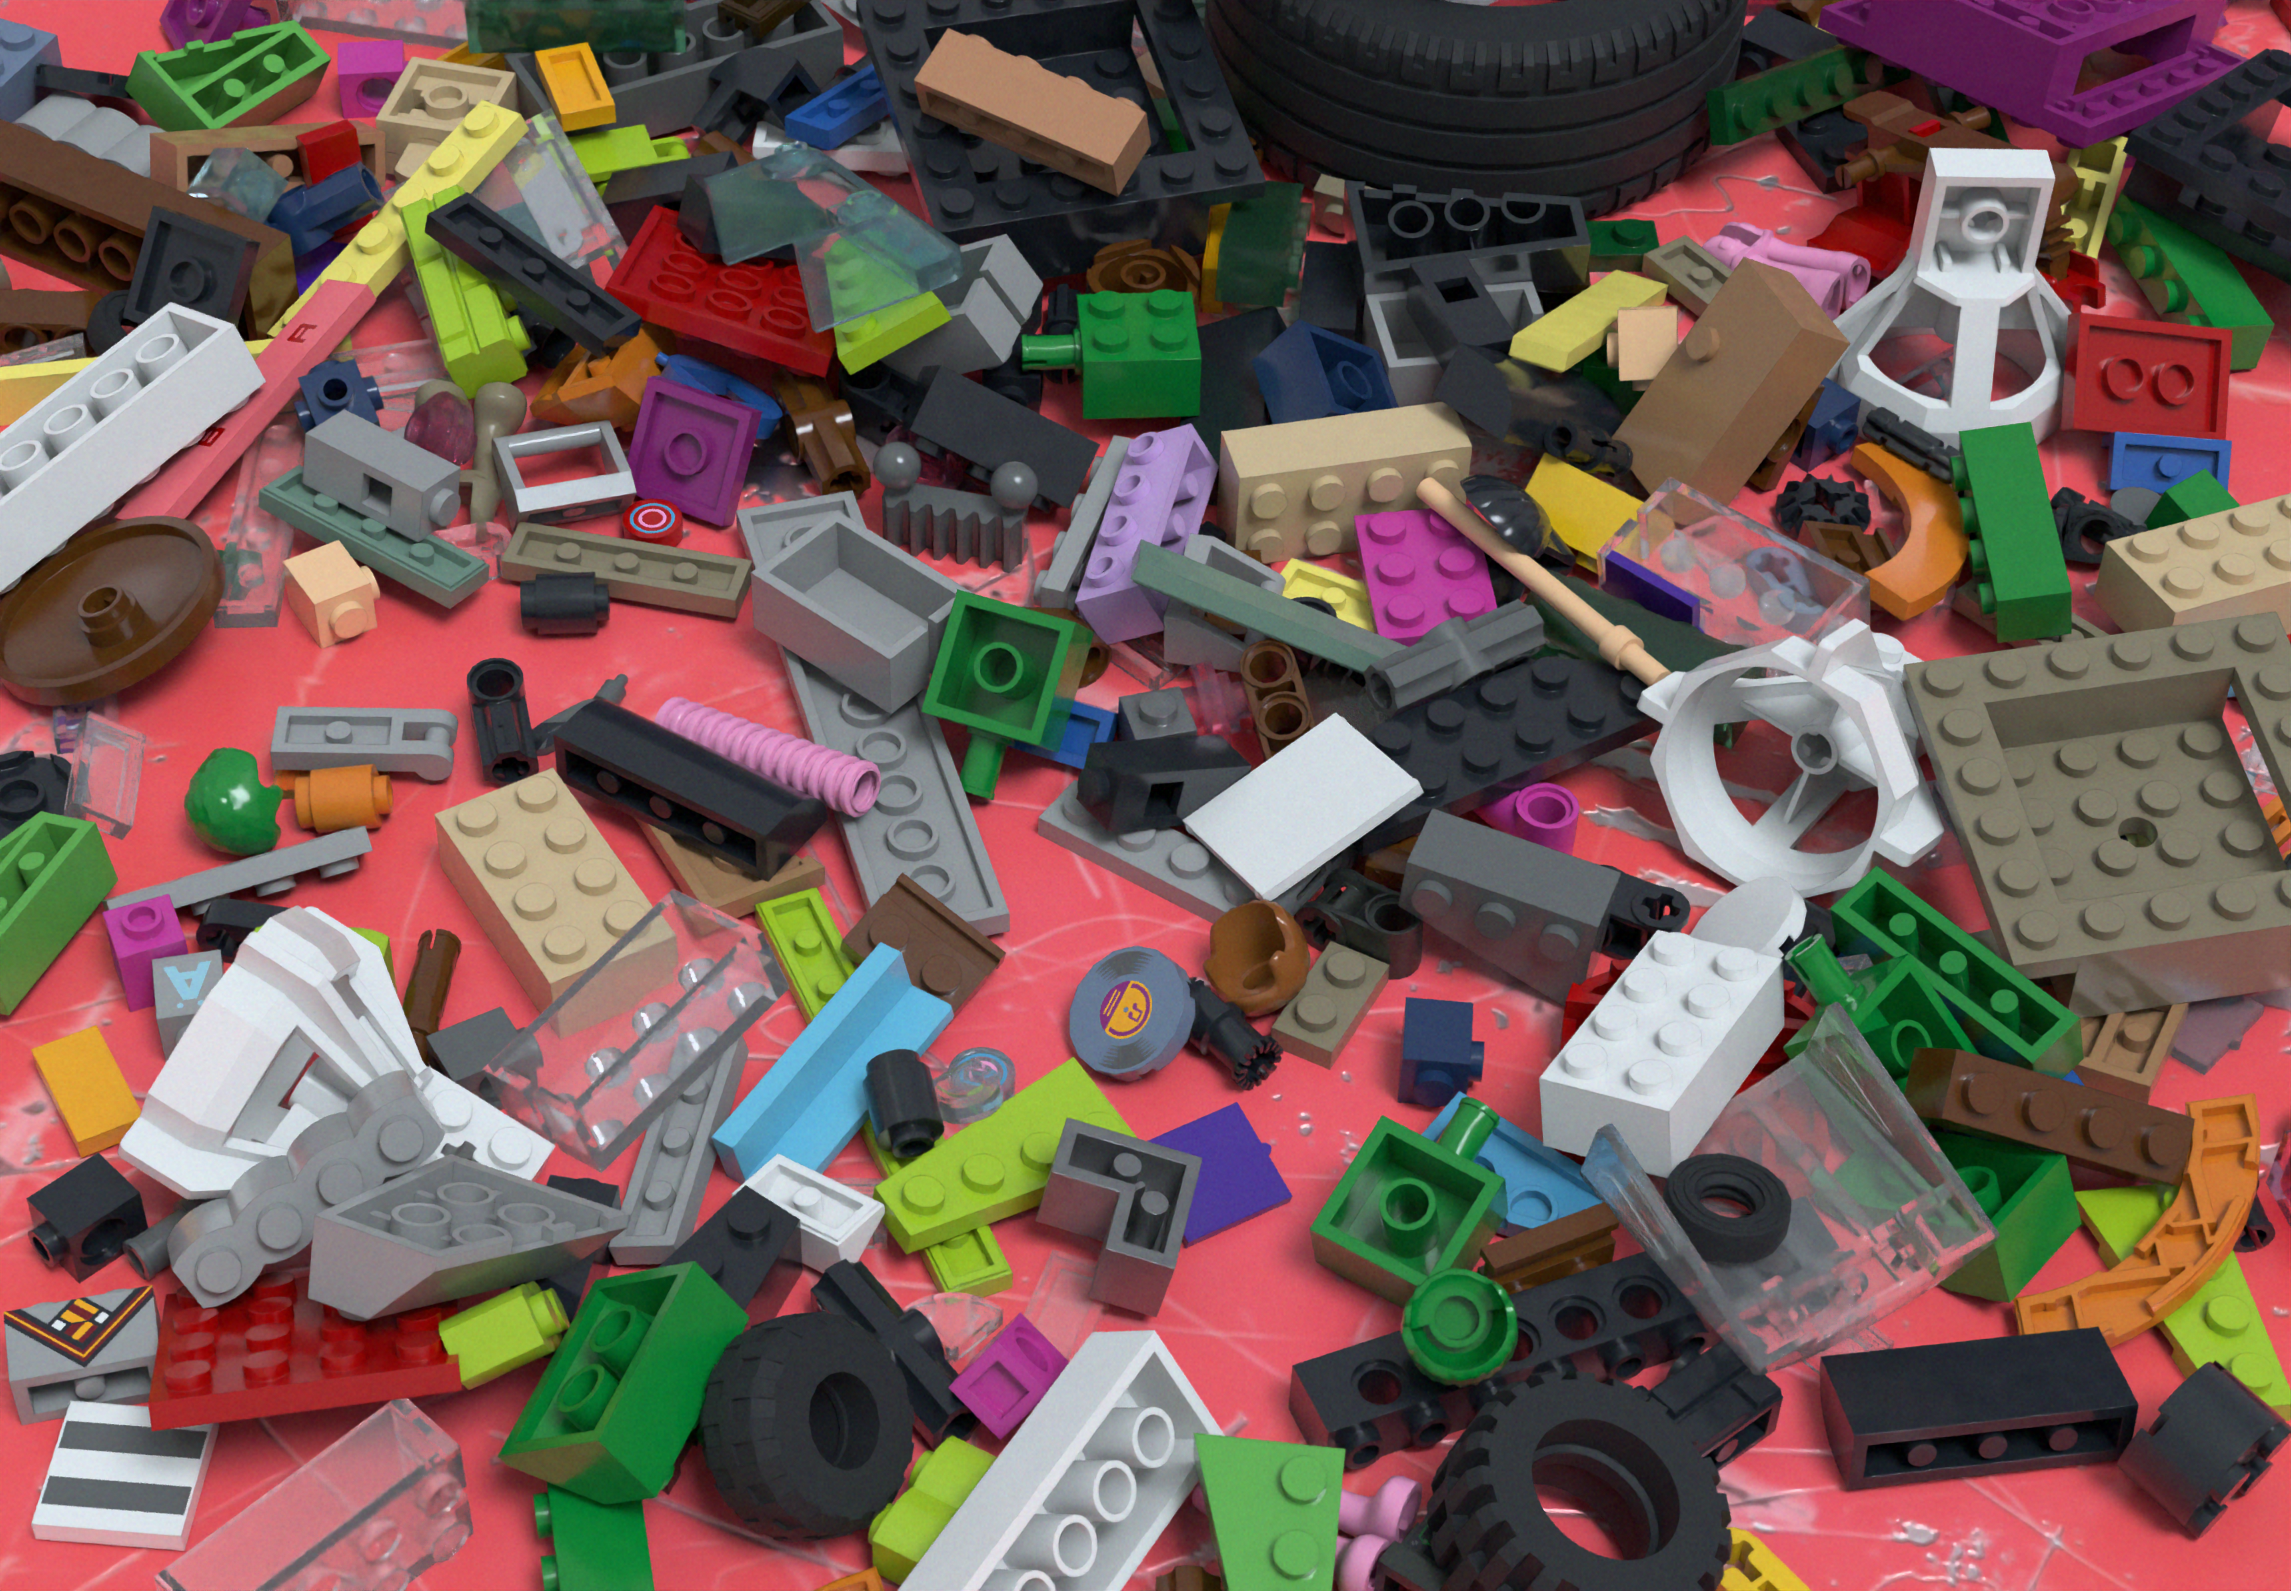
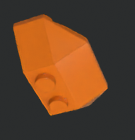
M651 322L641 323L639 334L601 359L580 344H577L557 365L529 406L533 417L570 426L609 420L613 428L620 426L623 432L635 430L648 376H660L664 369L663 366L655 362L658 353L662 352L669 357L677 354L675 334L667 327Z

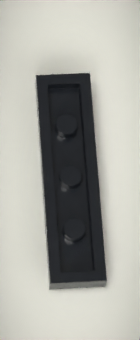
M468 192L427 214L424 231L427 235L599 359L639 334L642 321L640 315Z

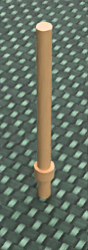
M1428 477L1421 481L1416 490L1417 497L1599 645V654L1618 670L1628 669L1648 687L1672 674L1666 667L1643 650L1644 643L1638 636L1624 625L1614 626L1531 557L1506 542L1495 532L1496 529L1434 478Z

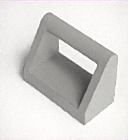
M609 420L492 438V452L512 532H515L520 521L550 526L621 514L632 504L637 493L631 469ZM599 445L606 475L525 488L514 459Z
M1190 533L1184 557L1281 596L1283 595L1286 580L1281 574L1216 537ZM1171 597L1164 615L1165 662L1240 673V659L1243 652L1250 645L1258 641L1270 639L1266 635L1247 628L1244 642L1203 620L1205 611Z

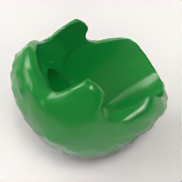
M233 747L217 748L208 755L190 780L189 789L184 797L186 821L197 838L212 849L237 856L263 854L273 850L281 837V828L275 820L284 792L277 785H271L266 788L260 783L257 761L251 753Z
M1447 1268L1431 1275L1415 1288L1413 1295L1407 1300L1403 1309L1400 1328L1403 1343L1419 1371L1428 1376L1432 1381L1441 1382L1446 1386L1453 1384L1458 1387H1465L1469 1384L1477 1385L1482 1380L1493 1378L1497 1372L1506 1366L1514 1354L1518 1340L1517 1312L1512 1300L1499 1283L1474 1271Z

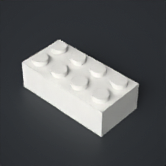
M1657 930L1539 1078L1543 1146L1668 1178L1677 1165L1689 1157L1785 1026L1783 959L1755 953L1753 950L1745 947H1729L1695 939L1685 933Z

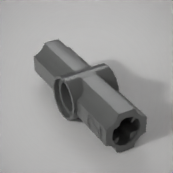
M1519 599L1465 622L1462 616L1448 619L1424 634L1415 645L1371 663L1363 673L1367 686L1366 695L1377 712L1382 711L1392 718L1444 694H1451L1456 690L1492 676L1495 671L1538 653L1546 644L1543 634L1544 622L1533 605H1526Z

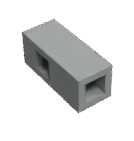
M345 409L305 434L303 484L417 542H420L439 528L447 526L456 518L461 503V498L458 494L461 467Z

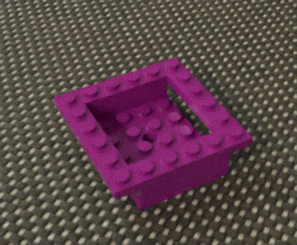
M1843 0L1822 7L1817 26L1835 35L1836 41L1841 45L1851 48H1864L1879 55V61L1885 65L1896 68H1908L1921 74L1922 80L1929 85L1940 88L1950 87L1965 94L1966 100L1971 104L2003 111L2011 115V120L2015 124L2026 128H2040L2056 136L2058 143L2073 149H2085L2090 145L2142 126L2249 60L2212 43L2225 0ZM2109 47L2121 54H2137L2153 61L2152 66L2073 96L2083 58L2092 52Z

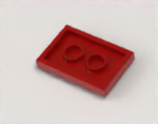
M2081 312L2068 315L2061 430L2108 435L2116 431L2226 440L2233 330Z

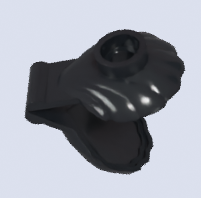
M1476 474L1460 481V485L1469 501L1487 521L1498 529L1495 532L1506 542L1531 557L1556 579L1561 580L1569 575L1575 564L1576 557L1551 526L1544 508L1523 488L1509 480L1491 475ZM1484 552L1497 608L1517 599L1520 600L1527 586Z

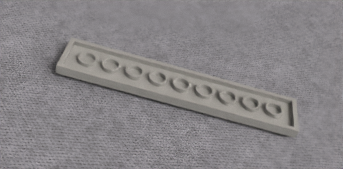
M853 490L736 510L737 530L747 559L752 560L753 571L836 510L866 528ZM776 642L809 741L813 744L824 745L828 749L839 750L845 755H854L860 760L871 761L878 766L880 771L881 785L879 794L874 805L866 814L861 817H852L843 811L837 812L833 810L867 912L883 894H886L896 883V879L903 872L984 936L1010 931L1008 907L938 719L921 712L927 689L924 688L890 714Z

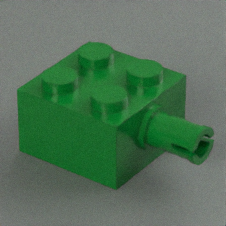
M1162 289L1152 293L1100 291L1095 294H1077L1076 329H1073V335L1027 336V334H1021L1022 372H1028V370L1074 369V375H1079L1083 419L1199 416L1201 352L1192 292H1176Z
M957 589L921 712L966 726V733L972 734L959 775L964 792L994 800V791L1008 745L1015 746L1016 741L1059 753L1094 636L1093 631L1076 622Z
M1819 933L1814 937H1808L1793 947L1784 959L1788 965L1792 966L1818 1005L1815 1008V1014L1790 1039L1783 1049L1859 1158L1915 1142L1931 1125L1899 1115L1915 1047L1960 1049L1973 1054H1980L1910 953L1856 971L1849 977L1825 943V938L1822 934Z
M1463 1097L1458 1104V1109L1436 1143L1382 1115L1309 1229L1316 1262L1403 1309L1407 1300L1413 1295L1415 1288L1431 1275L1447 1268L1473 1271L1481 1258L1480 1249L1489 1245L1508 1214L1505 1178L1474 1163L1489 1136L1500 1124V1118L1496 1112L1481 1101L1470 1097Z

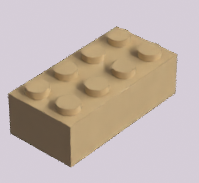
M1444 402L1222 431L1216 522L1218 527L1227 534L1226 544L1237 550L1260 549L1262 564L1288 561L1291 558L1303 559L1357 551L1354 537V516L1431 508L1416 495L1418 485L1425 478H1434L1466 504V493L1461 487L1460 481L1469 476L1472 444L1457 411Z
M2291 493L2106 542L2093 600L2125 633L2276 611L2286 634H2291Z
M554 768L434 814L441 868L556 1037L676 987L672 932Z

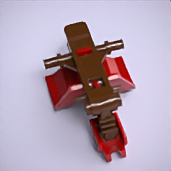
M1884 91L1870 92L1848 101L1843 105L1844 116L1865 124L1868 129V137L1845 147V158L1851 162L1838 166L1835 169V177L1841 187L1845 185V188H1849L1857 183V206L1837 214L1822 234L1807 240V247L1849 252L1863 257L1871 265V275L1885 279L1896 271L1907 256L1906 251L1910 246L1929 148H2022L1977 132V130L1987 128L1991 122L1988 110L1984 106L1981 108V105L1962 114L1953 111L1940 118L1915 108L1909 100ZM2050 159L2055 182L2035 267L2072 314L2080 313L2081 305H2087L2098 310L2106 306V285L2099 282V261L2073 250L2076 248L2075 242L2063 241V239L2074 235L2073 229L2060 228L2061 225L2072 221L2071 215H2062L2061 206L2069 203L2078 191V176L2070 165Z

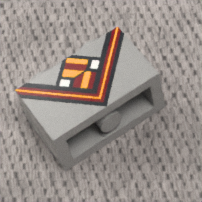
M152 1285L133 1289H115L105 1294L56 1303L43 1302L28 1308L3 1312L9 1383L21 1425L65 1418L70 1401L120 1405L148 1402L161 1328L160 1315Z

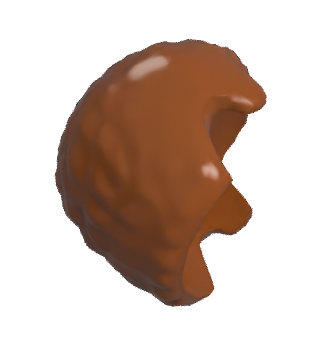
M1263 899L1240 904L1236 908L1233 907L1222 914L1211 926L1210 959L1204 961L1203 969L1210 984L1215 988V992L1224 1003L1234 1002L1248 1017L1263 1016L1285 1006L1305 986L1311 963L1306 938L1293 916L1278 903Z

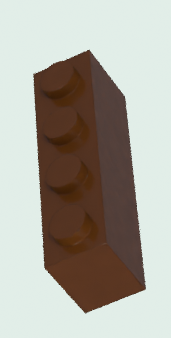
M1915 1047L1899 1114L1989 1141L2065 1154L2067 1163L2129 1181L2180 1187L2195 1123L2194 1118L1960 1049Z

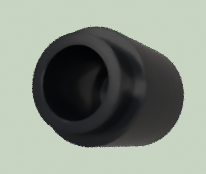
M596 572L536 574L535 580L521 581L520 604L523 630L538 629L539 635L598 633L599 620H610L608 583L597 584Z
M909 1049L891 1050L875 1056L866 1065L867 1076L862 1085L876 1144L881 1150L892 1152L900 1158L920 1156L928 1152L934 1146V1142L944 1133V1124L930 1068L921 1062L917 1052Z

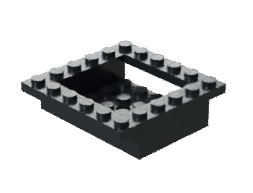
M856 0V17L936 249L970 244L1007 234L1036 275L1042 279L1085 273L1088 268L1090 269L1093 266L1094 256L1102 248L1123 241L1148 239L1152 240L1151 248L1169 252V244L1181 248L1190 256L1205 253L1210 206L1263 198L1265 196L1266 179L1192 0ZM1134 15L1188 148L1187 152L1173 153L1132 49ZM949 28L966 36L971 34L978 35L986 39L996 49L1015 57L1019 55L1030 57L1038 62L1043 69L1065 78L1068 76L1077 77L1086 82L1093 90L1114 99L1118 97L1129 99L1137 104L1142 111H1145L1147 113L1151 145L1119 196H1115L921 112L914 79L946 30Z
M2266 48L2133 130L2129 135L2123 152L2136 158V161L2122 191L2123 195L2290 286L2291 148L2282 144H2270L2267 140L2283 105L2291 108V54L2282 50H2269Z

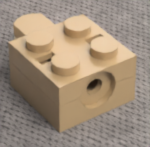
M412 57L375 119L376 129L385 132V173L395 175L396 189L398 190L429 158L430 154L440 146L481 100L520 114L516 73ZM501 161L477 188L487 189Z

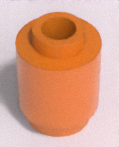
M374 763L311 770L310 776L298 777L295 780V806L298 822L302 829L316 828V831L320 834L339 832L356 826H366V829L379 828L383 823V814L393 813L394 802L389 775L379 776Z

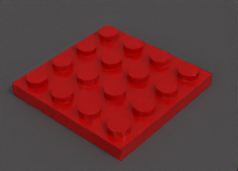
M654 205L605 285L604 291L642 317L641 323L651 322L670 328L673 334L685 340L701 341L704 339L726 346L732 354L742 358L756 359L761 357L780 363L787 371L799 376L809 377L818 375L825 378L837 353V345L823 258L808 253L805 254L804 260L700 253L676 226L679 212Z
M289 1272L262 1274L256 1278L251 1286L234 1299L210 1308H203L184 1285L177 1290V1293L166 1294L148 1399L152 1431L462 1391L459 1354L449 1355L439 1334V1322L460 1313V1298L362 1321L345 1318L338 1313L337 1308L309 1299L310 1276L295 1278Z

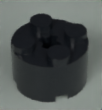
M2216 1360L2213 1364L2209 1361L2186 1379L2157 1409L2161 1412V1415L2152 1424L2148 1432L2143 1428L2139 1430L2120 1456L2117 1467L2180 1525L2200 1539L2224 1515L2228 1509L2225 1502L2236 1491L2246 1496L2270 1471L2273 1466L2270 1459L2290 1440L2291 1426L2232 1372L2225 1369Z

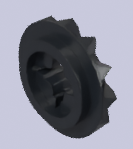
M1807 473L1802 482L1788 481L1783 494L1777 496V520L1786 532L1797 539L1804 520L1860 526L1863 533L1868 528L1870 522L1869 496L1862 492H1856L1854 481L1836 482L1832 473L1827 479H1817ZM1814 503H1823L1826 508H1834L1833 516L1822 505H1814Z

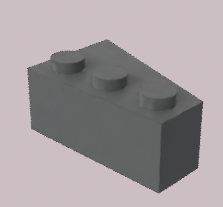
M1432 808L1408 858L1398 906L1565 1007L1572 982L1581 985L1586 979L1592 977L1596 968L1621 872Z

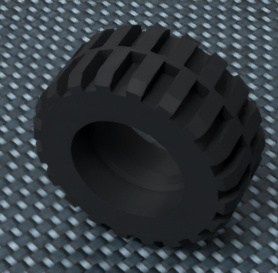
M1548 1371L1529 1375L1526 1381L1511 1382L1500 1389L1490 1402L1485 1403L1437 1468L1431 1483L1433 1496L1427 1502V1524L1430 1531L1437 1532L1431 1539L1430 1544L1438 1568L1447 1567L1449 1574H1451L1446 1580L1449 1591H1716L1724 1577L1723 1566L1730 1559L1733 1541L1731 1530L1726 1528L1732 1521L1726 1493H1718L1716 1486L1721 1482L1720 1475L1711 1457L1704 1459L1695 1448L1698 1445V1438L1684 1423L1681 1427L1675 1425L1664 1415L1668 1408L1653 1397H1649L1644 1401L1631 1393L1633 1386L1616 1379H1608L1605 1384L1596 1382L1595 1373L1567 1371L1562 1379H1560L1558 1372ZM1534 1484L1562 1489L1589 1504L1606 1521L1615 1534L1624 1560L1597 1555L1569 1539L1546 1514L1537 1497Z

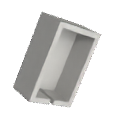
M1007 234L904 261L938 297L952 317V320L879 360L888 367L917 381L923 366L942 365L958 374H964L980 369L992 370L1004 364L1012 353V346L1022 328L1021 325L1031 316L1032 307L1044 285Z
M1532 281L1484 285L1515 334L1544 316V311ZM1408 291L1365 295L1361 344L1379 352L1398 406L1406 407L1442 402L1432 394L1444 371L1406 310Z
M837 510L751 572L754 628L890 714L929 685V673H933L957 589L972 593Z

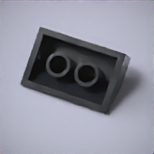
M942 365L922 367L901 429L915 436L911 445L914 449L942 462L947 453L968 463L964 471L965 474L989 486L993 473L1001 465L1014 461L1026 464L1034 471L1038 479V492L1029 506L1049 514L1053 505L1058 508L1070 509L1100 444Z

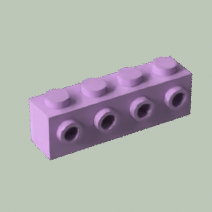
M1191 423L1158 433L1146 432L1129 441L1075 600L1082 619L1091 625L1096 634L1107 645L1164 631V615L1170 597L1136 584L1131 580L1132 558L1141 539L1183 556L1190 533L1198 534L1219 466Z

